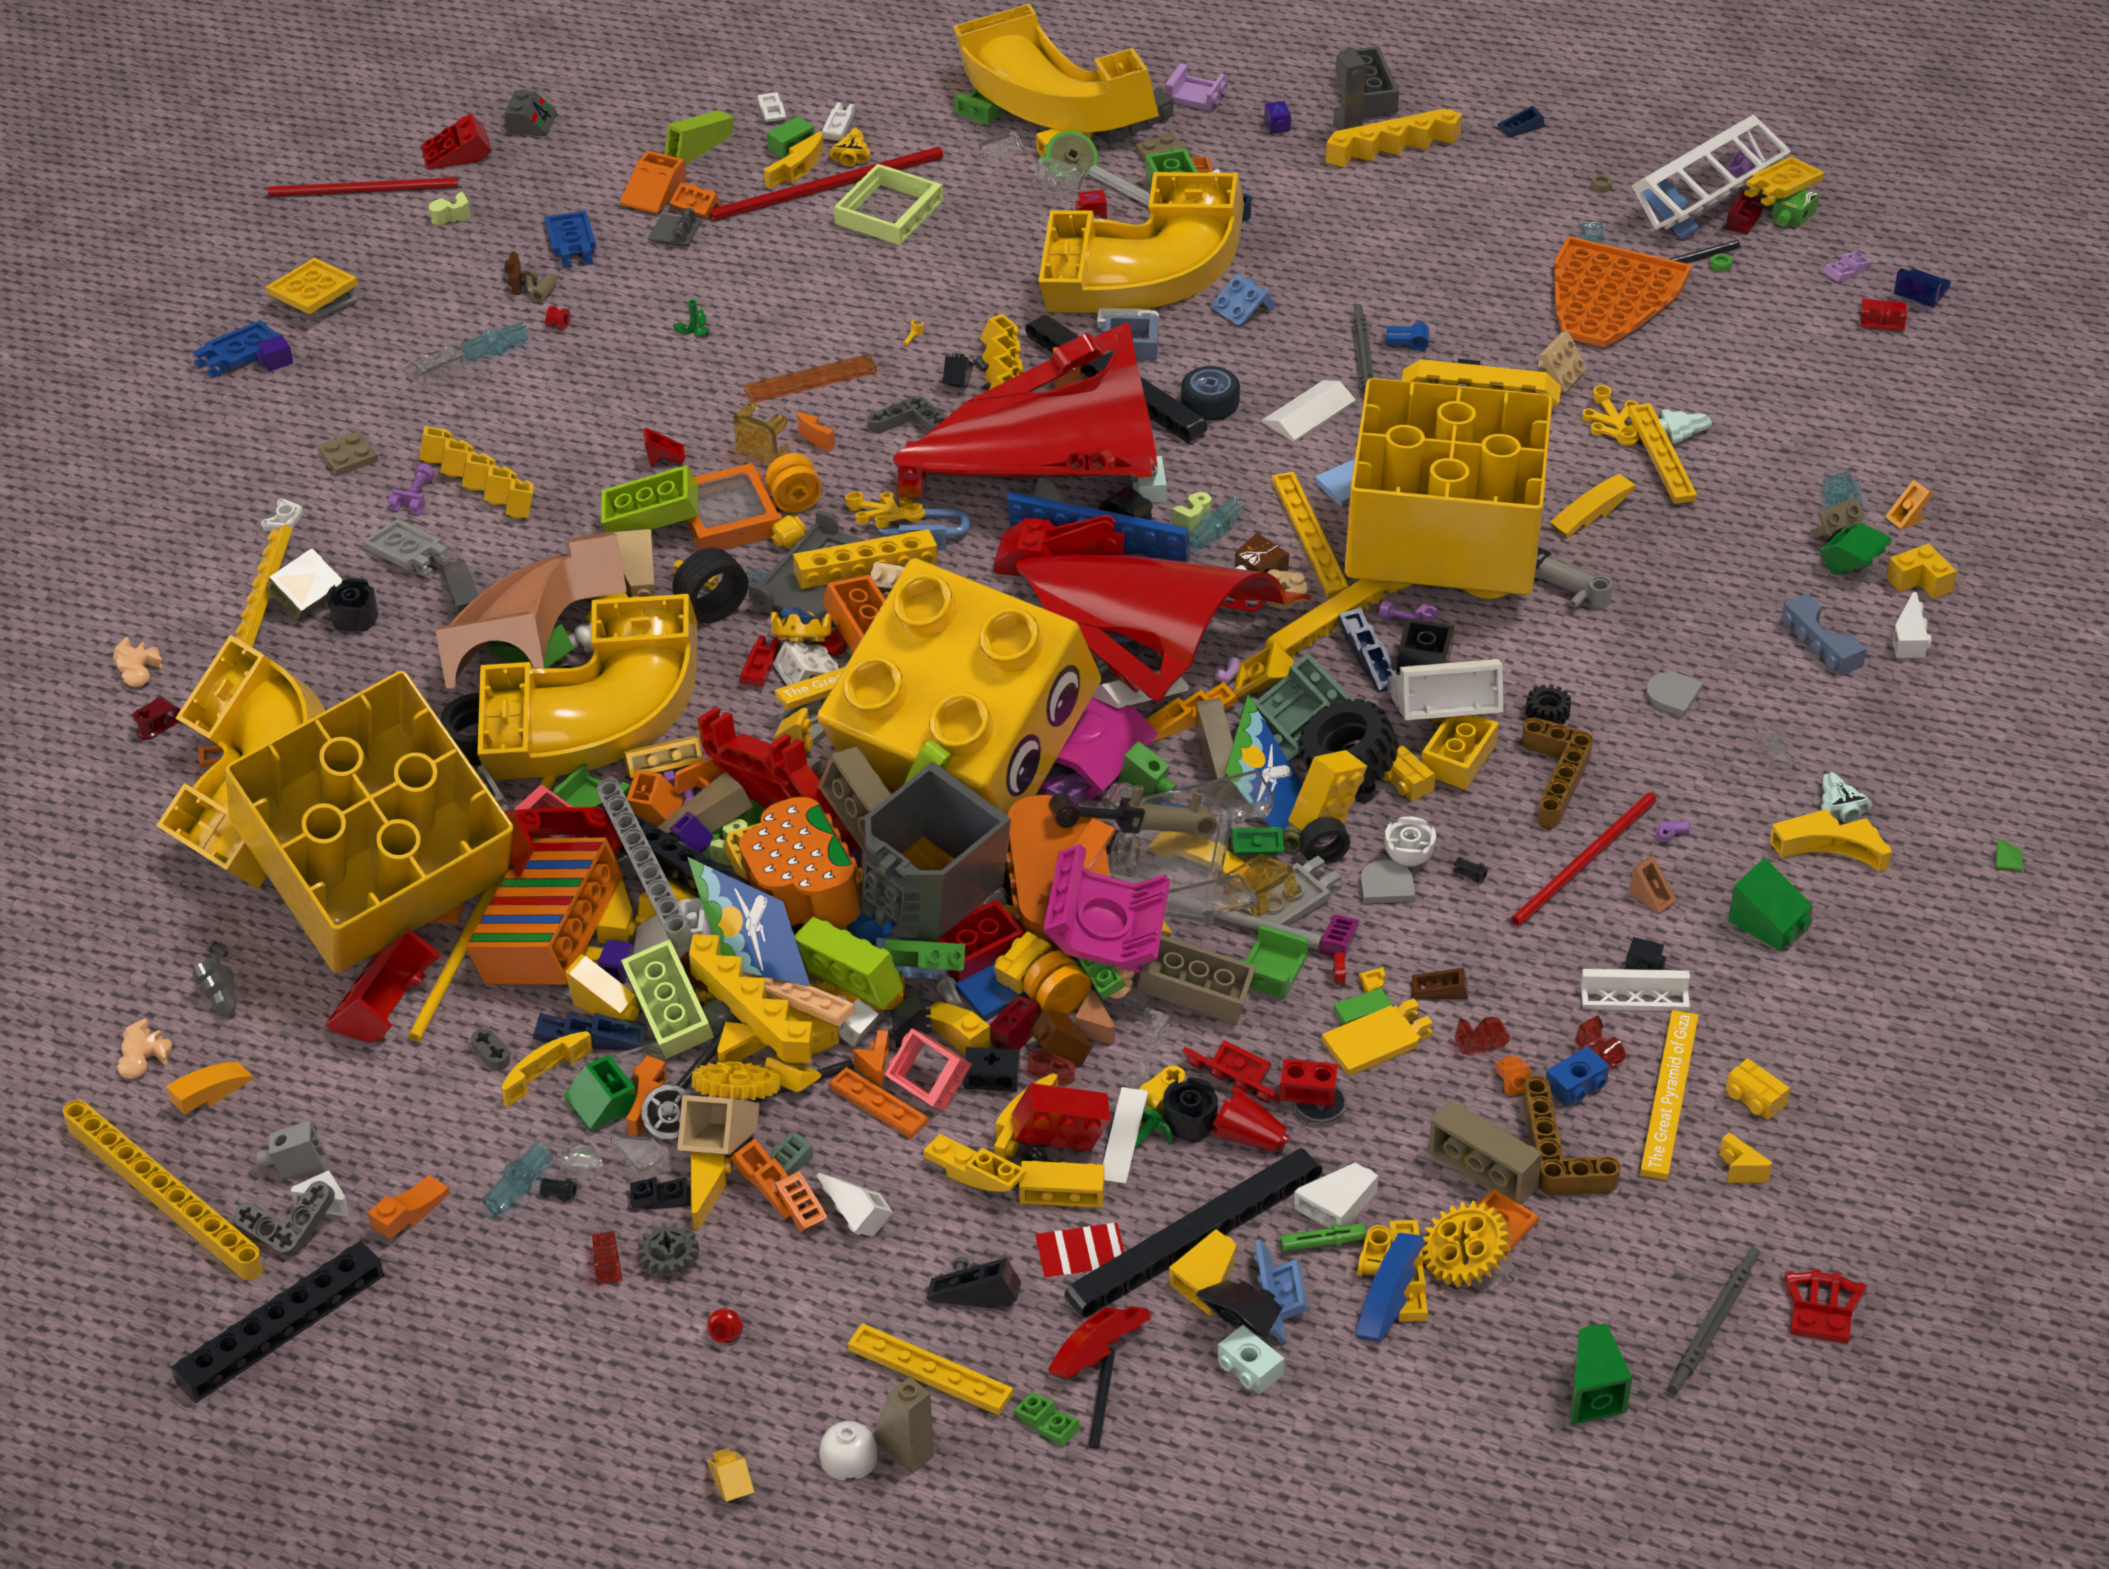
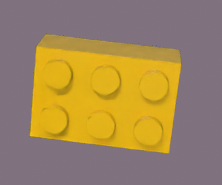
M1478 715L1446 717L1422 751L1421 762L1436 774V780L1466 790L1497 745L1499 723Z
M1346 750L1314 757L1288 821L1301 831L1306 825L1322 817L1339 819L1345 825L1348 811L1355 802L1356 792L1364 780L1367 765Z

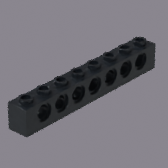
M602 803L595 806L602 808L606 812ZM635 815L666 879L700 898L688 857L751 886L750 881ZM621 845L619 851L628 856L623 845Z
M361 1240L353 1246L346 1248L341 1254L322 1264L320 1268L301 1278L296 1284L277 1294L272 1300L253 1310L248 1316L229 1326L224 1332L205 1342L188 1356L181 1358L176 1364L171 1366L176 1384L195 1404L383 1278L384 1272L381 1259Z

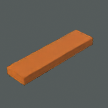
M1094 818L1091 819L1074 844V846L1081 844L1086 849L1083 866L1088 871L1091 870L1115 835L1114 827ZM1054 875L1040 893L1041 899L1047 902L1050 899Z
M847 1067L829 1082V1089L910 1139L929 1123V1117Z

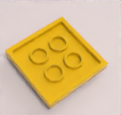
M313 258L265 288L267 295L310 315L324 305L333 302L334 299L342 294L349 292L358 285L357 277Z

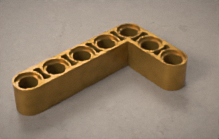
M1529 718L1523 724L1522 745L1526 749L1560 758L1540 799L1537 820L1542 827L1555 828L1560 824L1591 759L1593 737L1590 733L1539 718Z
M1538 1075L1527 1078L1524 1087L1523 1105L1531 1146L1542 1153L1539 1177L1540 1190L1547 1195L1608 1193L1616 1190L1621 1170V1164L1616 1158L1610 1156L1563 1157L1549 1082L1546 1078Z

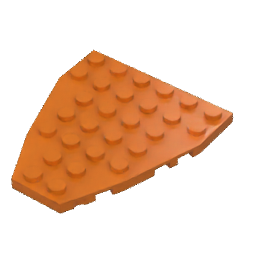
M1568 236L1554 263L1555 310L1561 332L1568 331L1573 341L1606 348L1640 328L1679 297L1691 274L1692 265Z

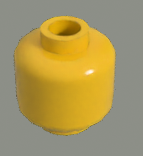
M787 515L773 525L772 531L774 535L771 538L778 548L783 546L785 549L790 550L805 535L807 529L797 516Z

